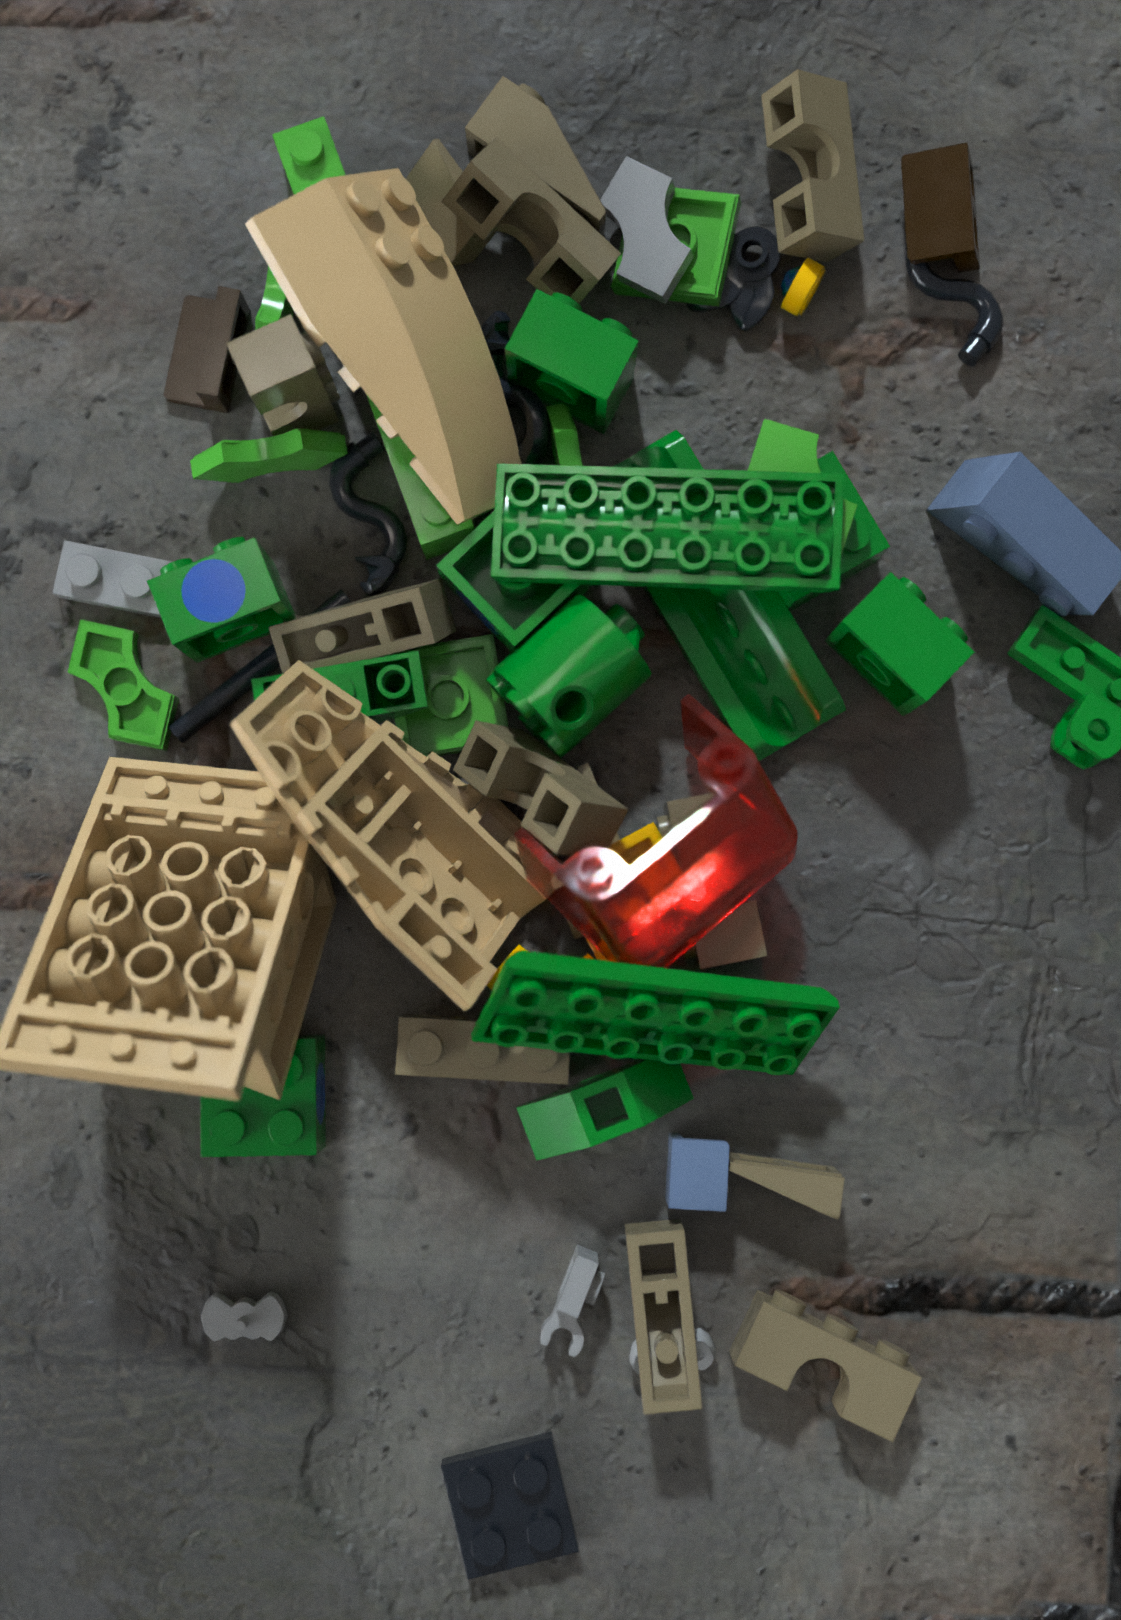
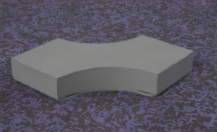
M626 156L600 199L606 210V216L617 224L623 233V257L616 274L620 282L666 304L694 258L691 248L680 242L669 227L668 210L675 192V184L673 178Z

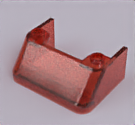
M690 694L680 700L684 747L698 760L700 781L714 796L634 863L628 866L617 854L607 848L588 847L578 851L560 865L523 827L514 834L526 878L608 961L668 968L784 869L797 853L798 831L796 825L752 749Z

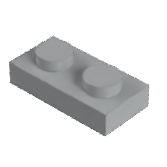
M64 540L52 594L58 598L161 618L147 580L160 576V569L171 563V561Z

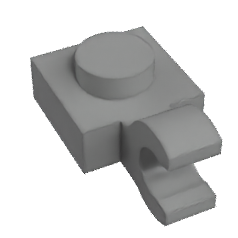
M576 1245L557 1294L553 1311L541 1327L540 1343L542 1345H548L551 1335L556 1329L565 1328L573 1336L569 1344L568 1355L576 1357L581 1351L584 1343V1331L578 1317L584 1303L594 1305L605 1275L604 1272L597 1270L599 1265L597 1252Z

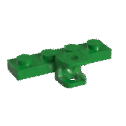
M1041 605L1035 610L1007 655L1075 700L1067 707L1056 724L1051 735L1050 746L1080 769L1086 770L1100 761L1112 757L1121 749V657L1044 605ZM1071 742H1074L1076 745L1084 749V751L1076 749Z

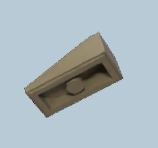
M433 139L406 177V180L413 187L416 200L430 226L442 239L444 251L452 265L470 263L477 258L497 231L492 232L485 240L481 239L441 202L463 171L441 141Z
M729 1152V1171L834 1219L840 1218L845 1178L834 1166Z

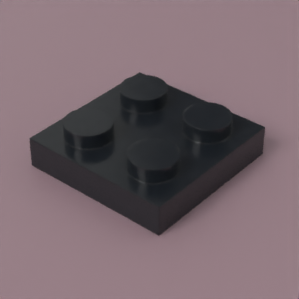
M552 1431L442 1458L441 1469L467 1580L579 1552L578 1538Z

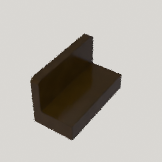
M968 143L903 155L901 158L907 257L911 264H920L954 258L958 273L980 269L974 171Z
M218 286L216 300L187 295L184 298L164 389V397L168 402L229 413L238 369L226 343L245 335L250 315V308L240 290Z

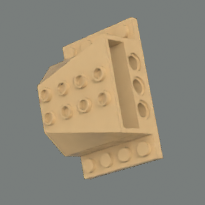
M109 757L0 1028V1070L240 1100L243 1087H247L275 1099H281L336 906V898L325 861L297 828L259 772Z

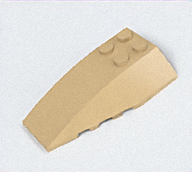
M399 168L325 178L252 217L245 225L303 328L318 348L327 343L340 359L344 367L338 373L350 389L354 392L361 386L379 409L382 416L376 422L390 439L400 436L415 456L409 464L454 522L459 525L494 510L497 463L521 464L516 435L501 382L479 321L458 275L444 251L442 239L430 226L416 200L413 187L403 177Z
M298 660L247 707L230 726L262 778L297 828L341 881L375 927L465 1012L473 1005L497 970L490 963L491 959L518 921L547 899L568 866L544 843L521 826L522 821L499 799L486 797L471 784L467 785L449 772L451 764L433 751L428 756H425L402 740L405 732L388 720L379 725L360 712L362 707L360 701Z

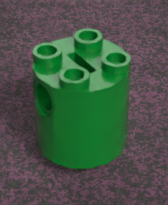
M576 593L493 669L494 672L486 678V681L507 704L511 703L521 714L518 716V719L539 741L543 740L561 759L651 677L652 673L638 652L639 642L645 637V633L632 616L616 603L603 613L583 595Z

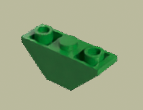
M419 651L313 668L314 671L362 703L360 712L378 724L429 708ZM283 674L251 679L254 701Z
M637 1059L519 1105L516 1108L535 1158L538 1161L589 1148L641 1128L688 1103L694 1097L681 1064H666L662 1061Z

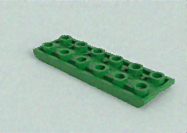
M677 429L643 448L628 459L612 466L703 469L688 442ZM643 587L750 766L846 710L840 693L778 591Z
M497 463L491 578L505 582L815 593L839 591L844 473Z
M521 950L506 959L493 986L491 996L482 1009L471 1036L473 1042L492 1043L502 1047L520 1046L549 1049L559 1053L577 1052L606 1055L615 1059L635 1058L662 1061L666 1064L682 1063L711 1066L721 1070L740 1069L767 1072L771 1075H793L837 1013L840 1005L837 998L821 987Z

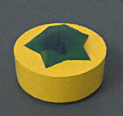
M807 257L803 265L788 270L781 283L784 298L781 308L797 317L802 315L826 272L825 266Z

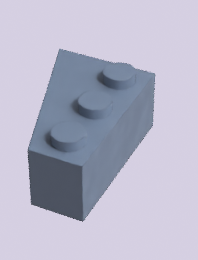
M1021 452L965 460L926 509L931 515L1037 594L1040 602L1059 616L1094 615L1121 580V550Z

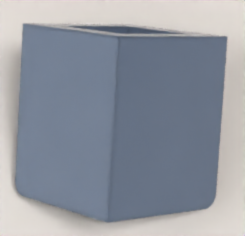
M669 1133L665 1200L669 1209L726 1212L729 1144L726 1141L683 1138L680 1133Z

